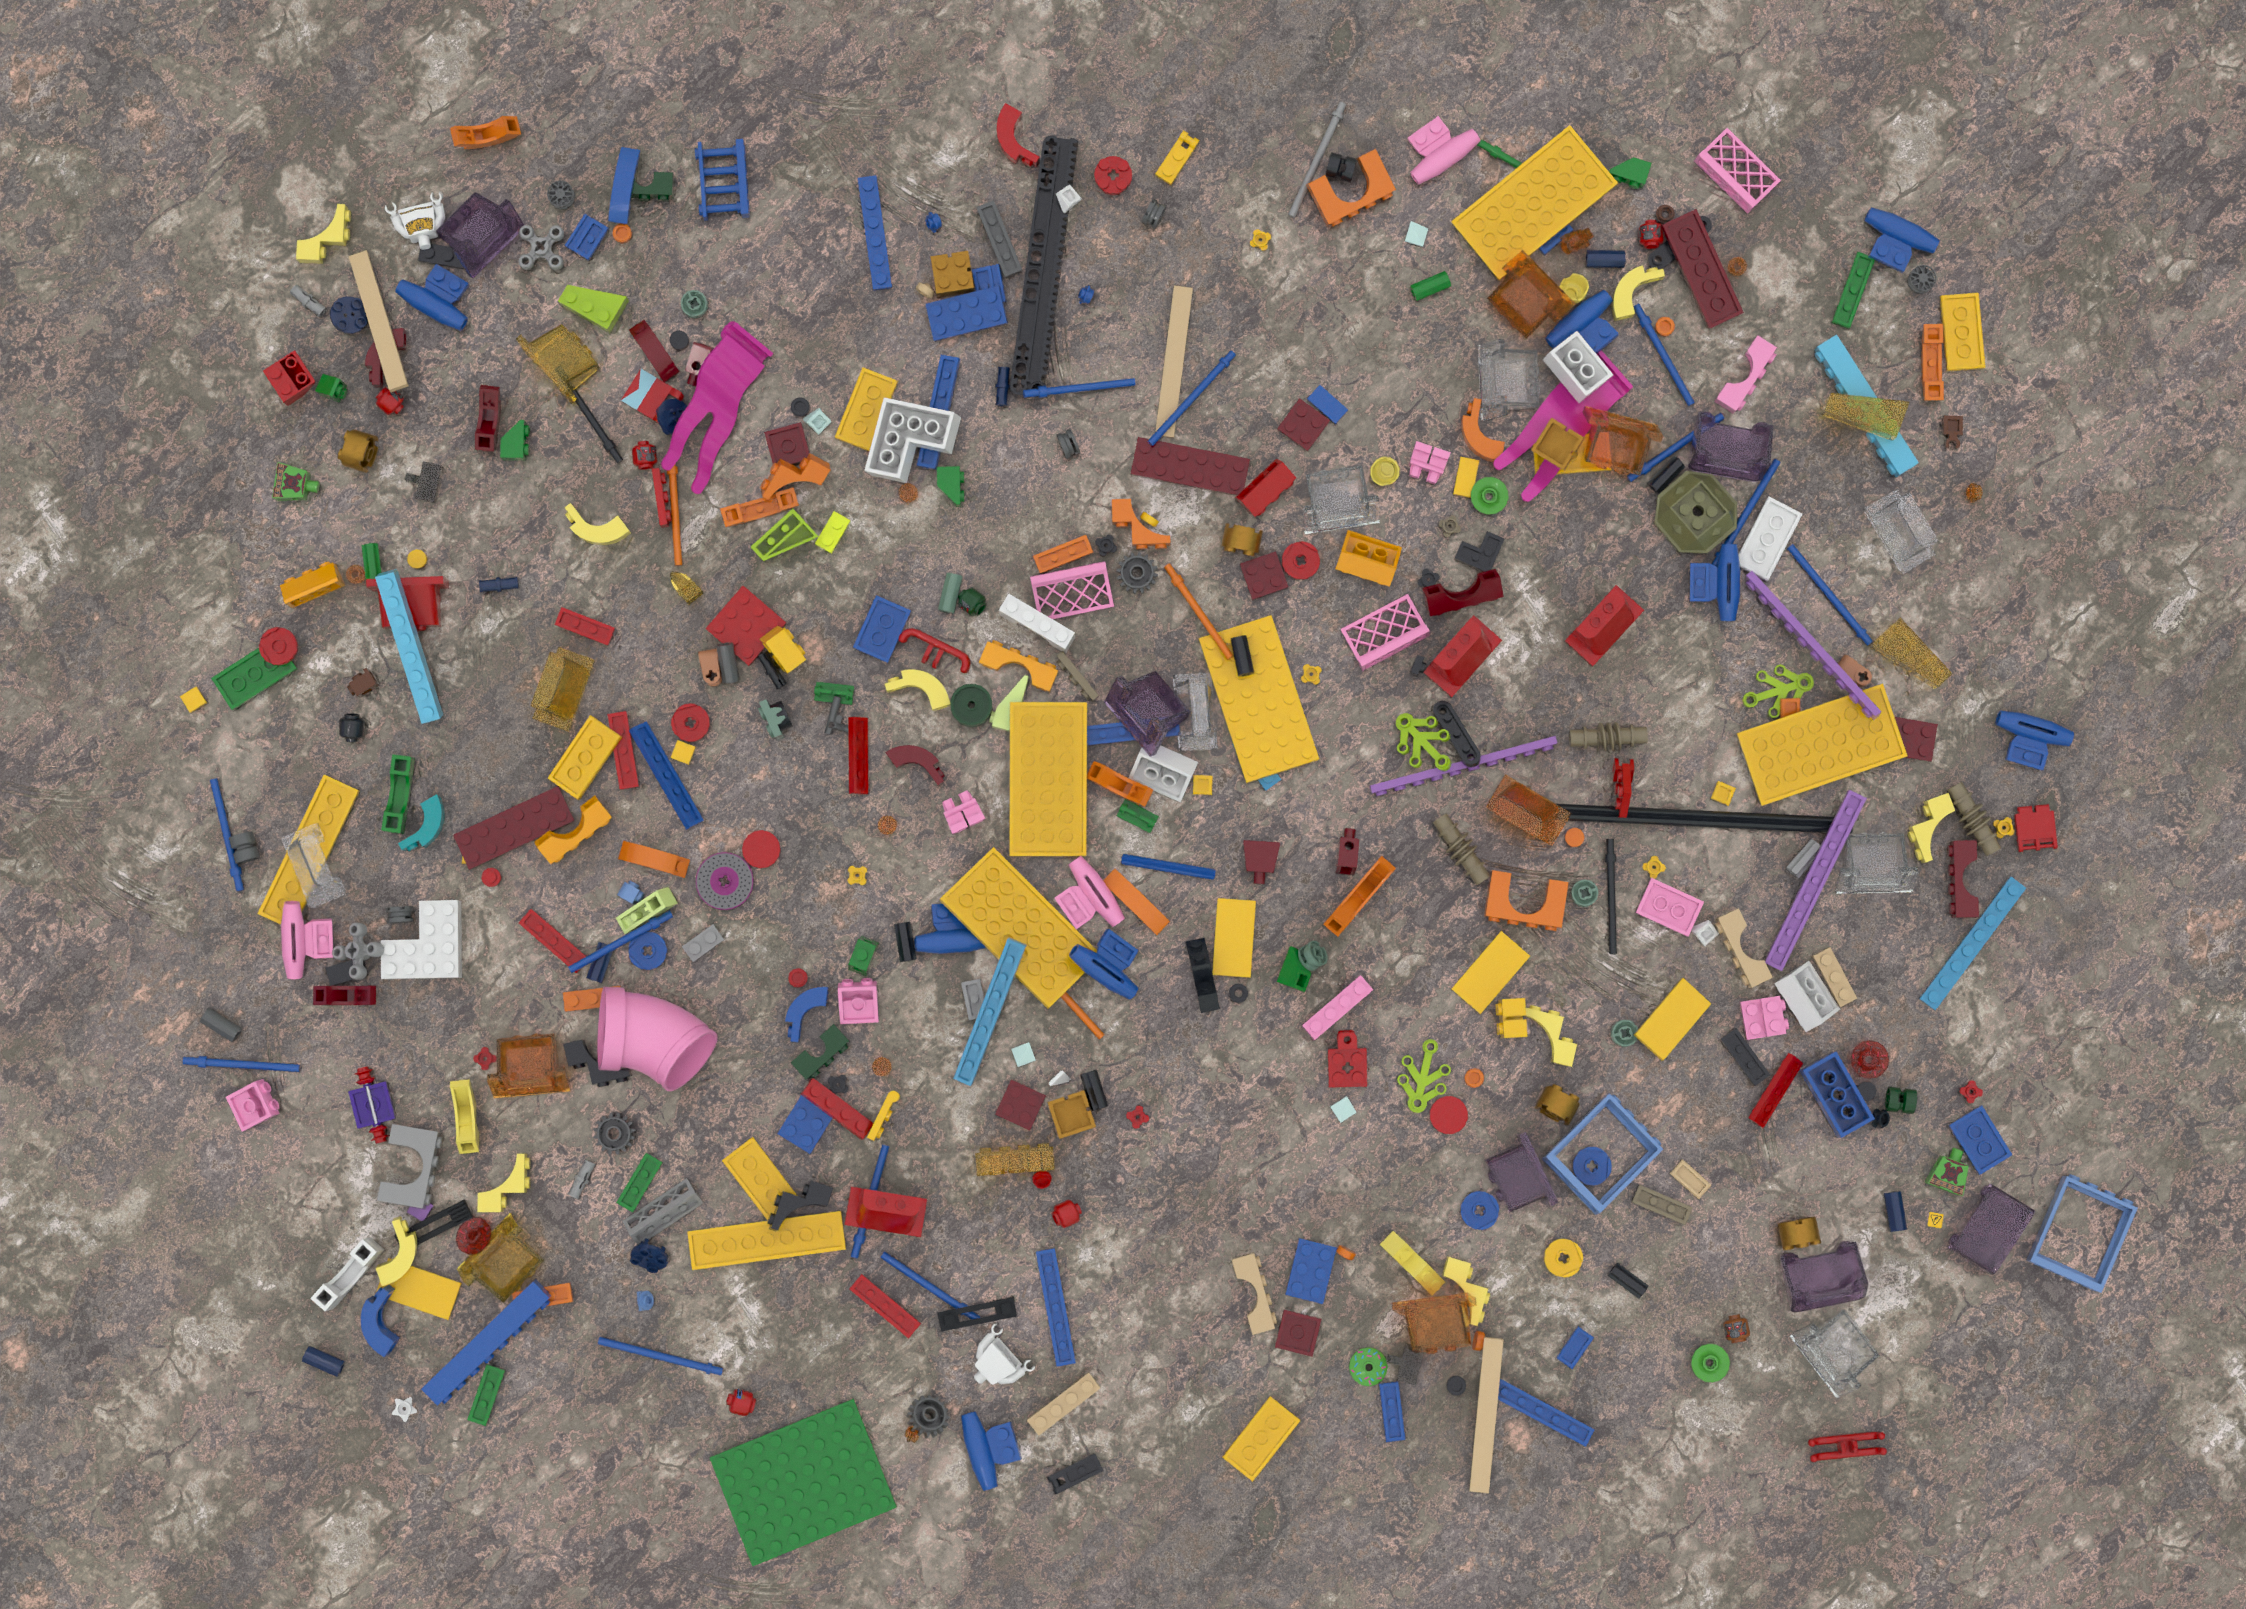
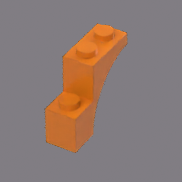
M810 453L807 458L804 457L799 468L779 459L777 463L772 465L769 478H765L760 486L762 497L769 500L779 488L792 482L807 481L822 485L831 470L830 464Z
M1112 499V525L1124 528L1131 524L1132 547H1136L1137 550L1148 549L1147 546H1155V549H1166L1167 546H1170V535L1154 533L1139 522L1132 509L1131 499Z

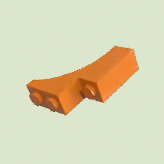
M1381 856L1323 925L1338 937L1396 868Z

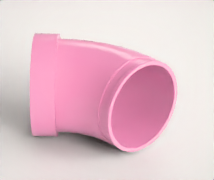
M603 987L597 1036V1062L599 1070L619 1071L621 1067L633 1069L649 1076L658 1084H661L666 1091H674L691 1080L711 1056L717 1043V1033L709 1029L704 1022L692 1013L654 996L625 992V989L621 987Z

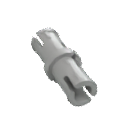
M298 284L290 290V294L298 299L304 308H308L319 318L326 312L327 308L315 299V296L308 294Z
M584 1159L578 1174L574 1176L575 1180L567 1193L568 1195L579 1199L585 1184L589 1182L588 1178L596 1165L595 1163Z

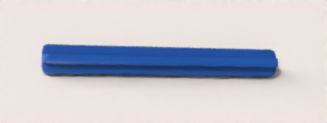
M1123 854L1121 860L1123 865L1211 880L1215 878L1216 874L1215 869Z

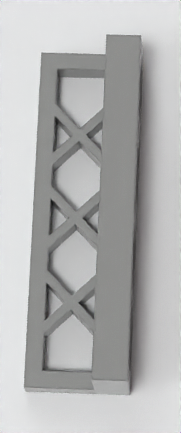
M686 1178L623 1220V1223L631 1238L637 1245H640L641 1241H644L645 1238H652L703 1204V1201ZM688 1187L689 1190L682 1195L679 1194L683 1188ZM672 1198L669 1204L663 1205L665 1200ZM656 1209L654 1214L647 1216L650 1210ZM635 1220H639L638 1224L631 1228L630 1224Z

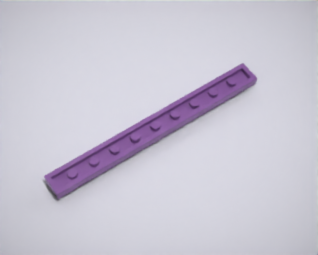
M1753 571L1749 572L1745 578L1747 587L1751 591L1755 590L1758 593V598L1764 605H1769L1772 609V614L1785 623L1784 627L1789 633L1793 632L1798 637L1797 641L1802 647L1806 646L1811 651L1810 655L1815 661L1819 660L1823 664V670L1829 676H1834L1836 684L1842 690L1845 689L1849 693L1848 696L1853 703H1858L1863 708L1861 710L1867 718L1871 717L1875 720L1881 714L1880 709Z
M1556 736L1482 755L1480 763L1475 767H1467L1460 761L1452 763L1447 771H1440L1438 768L1370 785L1369 789L1371 794L1376 793V796L1387 794L1389 789L1394 788L1395 791L1406 789L1405 785L1413 783V787L1422 785L1426 779L1431 778L1432 781L1443 779L1442 775L1450 774L1451 777L1461 774V770L1467 768L1469 772L1480 769L1479 765L1487 764V767L1498 764L1497 760L1505 759L1507 762L1517 759L1516 755L1524 754V757L1535 754V750L1542 749L1545 752L1554 749L1553 745L1557 744Z
M1851 790L1847 791L1766 956V964L1780 971L1783 970L1867 799L1866 797Z

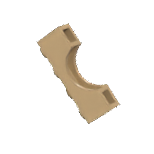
M1739 908L1716 918L1717 923H1715V927L1719 934H1723L1725 938L1723 943L1727 951L1731 950L1734 956L1732 961L1736 969L1739 968L1742 973L1740 977L1743 984L1753 988L1773 978L1764 960L1749 958L1741 948L1740 937L1747 924Z
M1251 1253L1231 1259L1236 1278L1250 1282L1257 1293L1256 1305L1247 1314L1252 1335L1275 1329L1274 1324H1277L1275 1313H1271L1269 1305H1272L1269 1293L1265 1294L1264 1286H1267L1264 1275H1260L1258 1269L1262 1267L1259 1256L1255 1257V1254Z
M1087 1372L1059 1396L1027 1418V1421L1039 1436L1097 1392L1101 1386L1091 1373Z

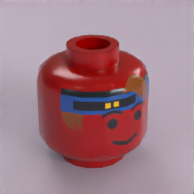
M735 1389L732 1394L729 1393L726 1400L730 1413L747 1416L749 1413H752L756 1403V1398H753L752 1392Z

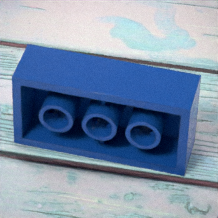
M1836 1051L1799 1070L1837 1138H1842L1875 1119ZM1824 1074H1830V1082L1824 1081ZM1834 1091H1840L1839 1099L1833 1097ZM1844 1107L1850 1109L1848 1116L1843 1114Z

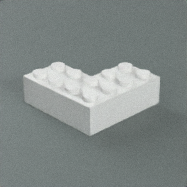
M884 398L865 472L871 476L907 483L916 447L952 454L961 417L955 412Z
M419 901V939L381 940V944L384 947V953L381 955V979L462 978L461 901Z

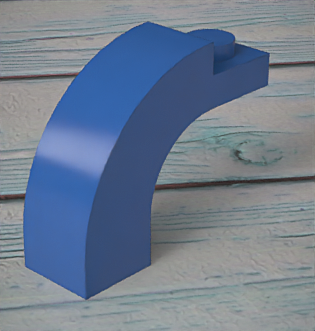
M387 1285L384 1288L380 1287L375 1296H371L365 1301L361 1312L363 1335L372 1349L383 1357L392 1352L400 1339L399 1336L386 1327L382 1317L383 1308L395 1290L391 1285Z

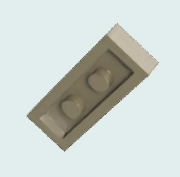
M1063 651L1057 655L1058 661L1056 662L1063 671L1066 669L1069 672L1070 676L1068 678L1075 686L1078 684L1082 688L1080 692L1087 701L1091 699L1094 702L1099 698V695Z
M1638 1184L1631 1201L1683 1225H1686L1693 1208Z

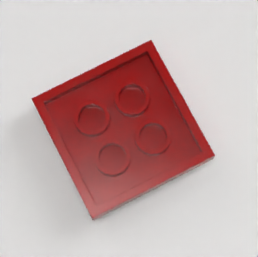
M742 586L705 629L721 643L733 642L735 655L750 666L765 649L759 639L776 626L783 628L787 623L747 588Z

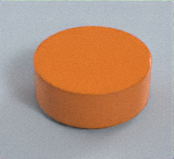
M618 224L614 227L612 234L618 243L623 244L630 241L632 231L628 225Z
M1661 317L1655 324L1657 334L1662 337L1671 335L1675 329L1674 321L1669 317Z
M1578 828L1569 829L1565 834L1566 844L1570 847L1580 846L1584 842V833Z
M1473 1068L1465 1073L1464 1080L1469 1087L1476 1088L1482 1085L1484 1075L1479 1069Z
M1339 1245L1336 1250L1339 1255L1351 1261L1356 1256L1355 1252L1342 1245Z
M1475 1332L1472 1345L1473 1350L1481 1351L1483 1349L1484 1332Z

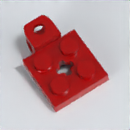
M1614 758L1612 769L1613 782H1619L1615 783L1614 789L1615 795H1618L1615 801V809L1619 810V817L1627 818L1632 794L1631 782L1634 775V759H1629V764L1622 763V766H1619V759Z
M1339 1030L1337 1033V1048H1328L1329 1088L1367 1087V1048H1357V1036L1354 1030ZM1349 1036L1350 1040L1344 1041V1038ZM1347 1062H1349L1350 1066H1353V1069L1348 1073L1344 1069L1342 1070V1066H1345Z

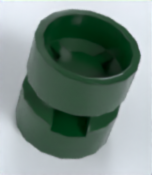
M1888 1086L1885 1097V1110L1890 1112L1901 1110L1902 1113L1914 1114L1917 1105V1090L1904 1089L1901 1091L1898 1087Z

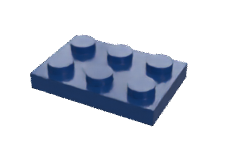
M876 595L853 648L889 663L898 643V638L911 614V610Z
M801 1095L777 1134L811 1154L832 1118Z
M1982 1105L1948 1125L1978 1175L2012 1156V1153Z
M1299 1238L1285 1295L1323 1304L1337 1247Z

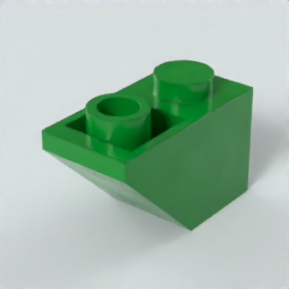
M1633 157L1611 168L1609 173L1618 183L1624 182L1633 189H1643L1652 163Z
M322 374L315 392L340 403L341 399L344 400L348 389H346L347 385L341 379Z
M519 420L501 438L500 458L502 460L526 461V456H529V444H526V437L530 435V427L525 420Z
M960 466L937 467V488L956 507H961V502H964V490H961V483H964V471L960 472Z
M1290 946L1277 982L1305 992L1311 977V971L1301 964L1298 957L1299 949Z

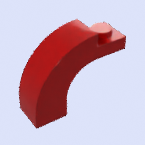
M1005 103L997 120L999 146L1004 155L1014 164H1017L1018 160L1022 159L1021 162L1029 167L1032 165L1037 167L1040 157L1019 145L1014 137L1015 128L1022 118V112Z

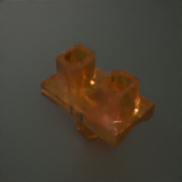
M1589 228L1567 233L1560 237L1562 240L1561 249L1566 254H1572L1590 246L1588 241L1594 238Z

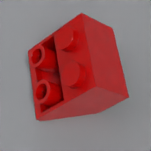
M295 350L263 370L269 382L287 406L303 397L316 383Z

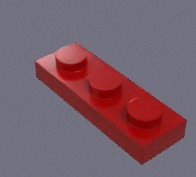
M660 468L652 469L659 524L661 528L669 527V521H672L670 510H667L666 507L669 497L668 492L664 491L663 484H666L665 472L662 473Z
M561 607L554 624L609 646L616 629Z

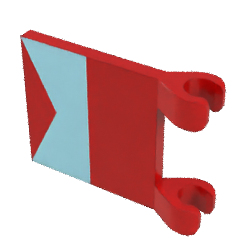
M640 369L621 401L658 423L656 409L661 403L666 401L669 395L682 401L684 395L679 390Z

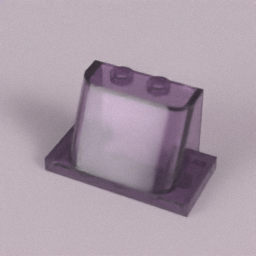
M474 192L436 232L442 240L455 249L454 253L468 276L474 278L519 234V230L524 226V223L509 200L505 199L498 205Z
M1156 671L1129 682L1123 676L1117 677L1104 701L1150 757L1156 755L1167 732L1186 720L1191 712Z
M1520 1132L1515 1135L1519 1144L1484 1159L1490 1171L1487 1174L1492 1184L1495 1183L1498 1188L1495 1191L1500 1202L1504 1201L1509 1213L1545 1198L1547 1205L1550 1206L1559 1203L1526 1132Z

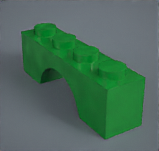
M392 754L390 793L383 815L381 831L403 835L405 833L415 758Z

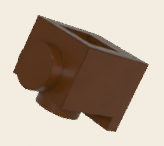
M368 668L363 669L364 674L358 673L353 676V681L347 686L353 696L356 694V696L361 698L380 686Z

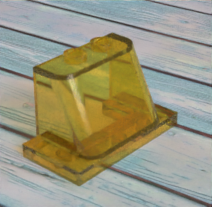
M562 324L530 343L522 334L516 338L522 350L541 368L571 404L577 400L572 391L600 368L590 356L593 354L586 345L582 347L579 343L580 338L574 331L570 333Z
M558 647L556 653L550 652L530 705L535 709L532 719L569 732L595 660Z
M509 1213L486 1237V1241L484 1239L457 1268L460 1277L468 1287L477 1280L503 1303L521 1288L522 1283L527 1278L533 1276L535 1269L544 1261L519 1236L523 1229L513 1214Z

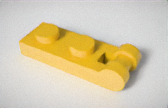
M1184 130L1155 173V176L1169 185H1172L1200 142L1197 138L1193 139L1190 137L1189 133ZM1184 142L1189 144L1188 149L1182 147Z
M890 1091L867 1138L873 1141L876 1138L880 1139L884 1131L882 1125L885 1120L889 1121L893 1113L890 1110L893 1102H897L900 1099V1094L897 1091Z

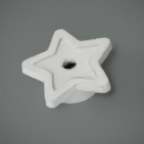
M411 1397L404 1401L395 1399L396 1408L392 1415H398L406 1422L410 1414L417 1413V1410L412 1406Z

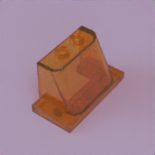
M1524 250L1505 264L1502 269L1508 276L1487 297L1498 312L1526 339L1549 317L1556 323L1576 305Z
M1585 406L1583 414L1588 423L1591 424L1584 457L1585 461L1596 464L1601 469H1607L1608 467L1620 474L1627 472L1640 476L1652 440L1662 441L1663 434L1659 427L1653 423Z
M1506 774L1486 805L1488 810L1550 846L1554 844L1572 814Z
M532 1034L531 1036L523 1037L516 1035L512 1038L497 1039V1073L487 1074V1082L493 1098L571 1091V1084L565 1067L558 1068L555 1034Z
M1468 1292L1392 1302V1310L1401 1316L1405 1315L1412 1352L1435 1354L1438 1353L1437 1350L1441 1349L1451 1352L1456 1351V1347L1471 1346L1467 1307L1477 1306L1476 1298Z

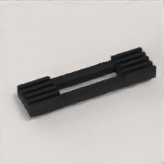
M462 1200L412 1225L407 1233L417 1231L448 1214L450 1215L452 1221L420 1237L417 1236L418 1246L438 1234L473 1218V1215L465 1200ZM395 1234L394 1237L396 1238V1241H398L399 1244L397 1234Z
M1013 1297L937 1312L941 1332L1017 1316ZM995 1307L996 1315L959 1322L958 1314Z

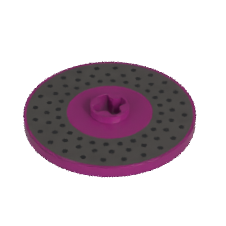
M722 852L711 855L703 861L696 874V888L699 896L706 904L715 909L730 910L742 905L748 899L753 889L754 879L750 866L744 859L733 853ZM728 876L727 880H729L730 883L725 884V886L723 887L722 883L719 880L720 878Z

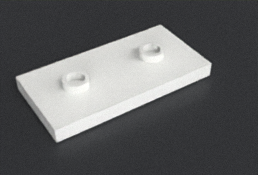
M1768 496L1739 552L1740 568L1747 572L1753 571L1759 578L1767 582L1790 540L1802 513Z

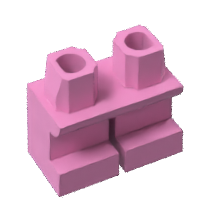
M1416 441L1409 466H1411L1409 476L1419 479L1421 470L1429 472L1426 482L1435 485L1444 472L1451 452L1434 447L1427 464L1433 446Z
M968 790L958 794L963 803L955 807L952 798L942 802L945 810L944 815L953 835L968 828L962 812H964L970 827L986 820L976 799L972 798Z

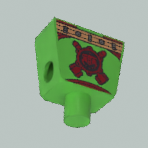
M277 462L272 498L276 501L307 500L308 492H319L320 482L310 480L311 475L306 470Z
M1952 1148L1949 1158L1939 1156L1925 1183L1955 1195L1963 1196L1969 1168L1968 1165L1960 1162L1963 1151Z

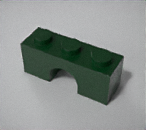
M654 172L653 181L648 186L638 185L635 173L631 198H639L640 201H650V198H655L661 202H668L669 199H674L675 176L673 172Z
M835 1024L820 1036L826 1046L823 1055L813 1057L807 1050H804L791 1062L805 1080L816 1078L821 1073L819 1069L823 1065L828 1067L835 1060L833 1056L838 1052L842 1054L849 1048L848 1043L850 1040Z

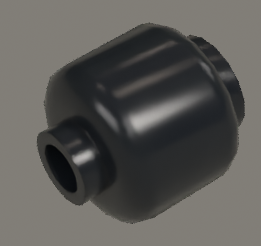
M347 713L344 714V717L340 718L339 735L346 738V742H357L358 738L364 736V719L360 717V714Z

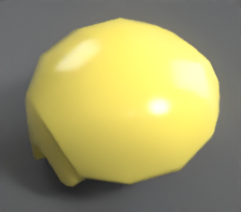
M1573 273L1568 278H1564L1558 290L1560 297L1566 303H1580L1585 299L1589 290L1588 280L1583 275Z
M1391 457L1376 459L1370 469L1372 480L1380 486L1393 484L1398 479L1400 473L1397 461Z

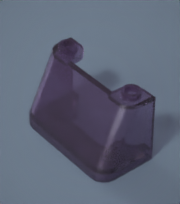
M1699 412L1696 417L1689 455V469L1756 482L1762 480L1771 463L1774 425L1758 422L1751 429L1715 423V416L1710 412Z
M1989 1184L1982 1188L1980 1192L1982 1201L1962 1232L1954 1233L1950 1237L1948 1249L1984 1273L1994 1275L2034 1216L2035 1210L1993 1184Z
M1845 1241L1839 1244L1836 1252L1801 1259L1794 1253H1786L1780 1257L1791 1312H1802L1857 1301L1864 1298L1867 1294L1868 1280L1856 1242Z

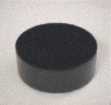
M675 331L670 336V344L675 350L687 348L689 338L684 331Z
M802 397L795 398L791 403L792 413L797 417L806 416L810 411L809 402Z
M1861 1082L1857 1086L1864 1101H1870L1875 1097L1876 1087L1871 1082Z
M1452 1376L1447 1380L1446 1387L1449 1393L1458 1396L1464 1393L1466 1382L1460 1376Z

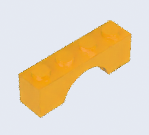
M993 640L991 643L987 641L979 660L980 665L994 671H998L1004 665L1011 663L1022 665L1029 671L1033 687L1047 693L1051 692L1058 675L1055 665L1048 662L1044 665L1039 663V659L1034 656L1028 655L1025 657L1020 655L1021 651L1010 647V650L1003 648V644Z
M596 795L580 806L581 820L573 831L557 834L549 830L534 842L537 849L550 864L560 861L566 852L576 849L579 846V842L590 838L596 829L604 827L609 823V819L612 816Z

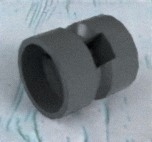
M253 831L229 837L231 848L235 849L233 856L236 864L247 863L260 858L257 847L253 846L256 843Z

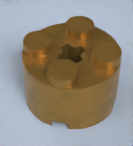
M355 429L352 431L347 430L344 435L343 449L341 448L338 452V459L341 460L343 466L366 473L368 472L366 468L368 466L372 467L378 452L375 441L378 442V437Z
M1226 523L1221 546L1225 547L1224 551L1235 553L1237 549L1242 550L1243 555L1254 557L1255 553H1259L1263 531L1259 530V533H1255L1254 528L1234 525L1233 528H1229V524Z
M1558 1085L1546 1086L1535 1109L1541 1108L1540 1113L1553 1121L1559 1122L1563 1120L1565 1121L1563 1125H1570L1580 1105V1098L1570 1093L1568 1095L1562 1092L1563 1089Z
M1816 1217L1778 1223L1783 1251L1794 1249V1245L1795 1248L1808 1247L1809 1243L1810 1245L1821 1244Z

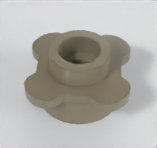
M1453 515L1439 522V527L1443 529L1445 537H1450L1451 534L1461 531V527L1456 521L1457 518Z

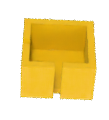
M776 626L759 640L769 653H773L772 658L781 670L789 673L806 660L803 656L806 653L799 644L797 645L796 642L792 641L794 636L788 629Z
M1525 998L1498 1000V1004H1495L1496 1015H1499L1500 1023L1496 1024L1497 1035H1500V1039L1527 1037V1021L1523 1019V1016H1526Z

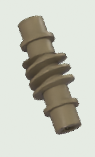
M1600 722L1597 729H1587L1586 726H1583L1582 729L1569 730L1570 747L1583 746V749H1587V746H1596L1597 752H1599L1600 745L1603 746L1604 751L1607 750L1608 745L1614 751L1615 744H1617L1620 751L1621 745L1630 744V747H1634V744H1647L1648 741L1647 727H1634L1633 724H1630L1629 727L1619 728L1617 722H1614L1612 727L1607 722L1604 728L1602 722Z
M1963 782L1949 788L1947 791L1953 800L1952 803L1960 811L1956 816L1963 815L1958 822H1967L1963 829H1971L1966 835H1974L1977 840V846L1980 845L1986 856L2001 849L2000 844L1995 838L1997 833H1993L1987 825L1991 817L1983 818L1987 810L1979 811L1983 804H1975L1971 797L1973 793L1968 792Z
M1447 813L1435 820L1433 824L1440 833L1438 835L1439 838L1442 836L1450 846L1446 853L1454 852L1450 857L1451 860L1458 858L1455 866L1462 864L1467 871L1465 875H1469L1476 886L1490 877V874L1483 866L1485 862H1481L1476 853H1474L1477 845L1469 847L1473 839L1465 840L1468 832L1461 834L1456 827L1458 825L1457 822L1454 824Z

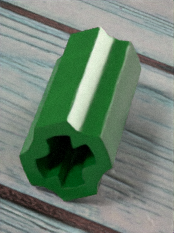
M1443 271L1410 285V290L1415 301H1418L1451 287V282L1446 271Z
M378 543L362 545L365 579H375L379 573H382Z

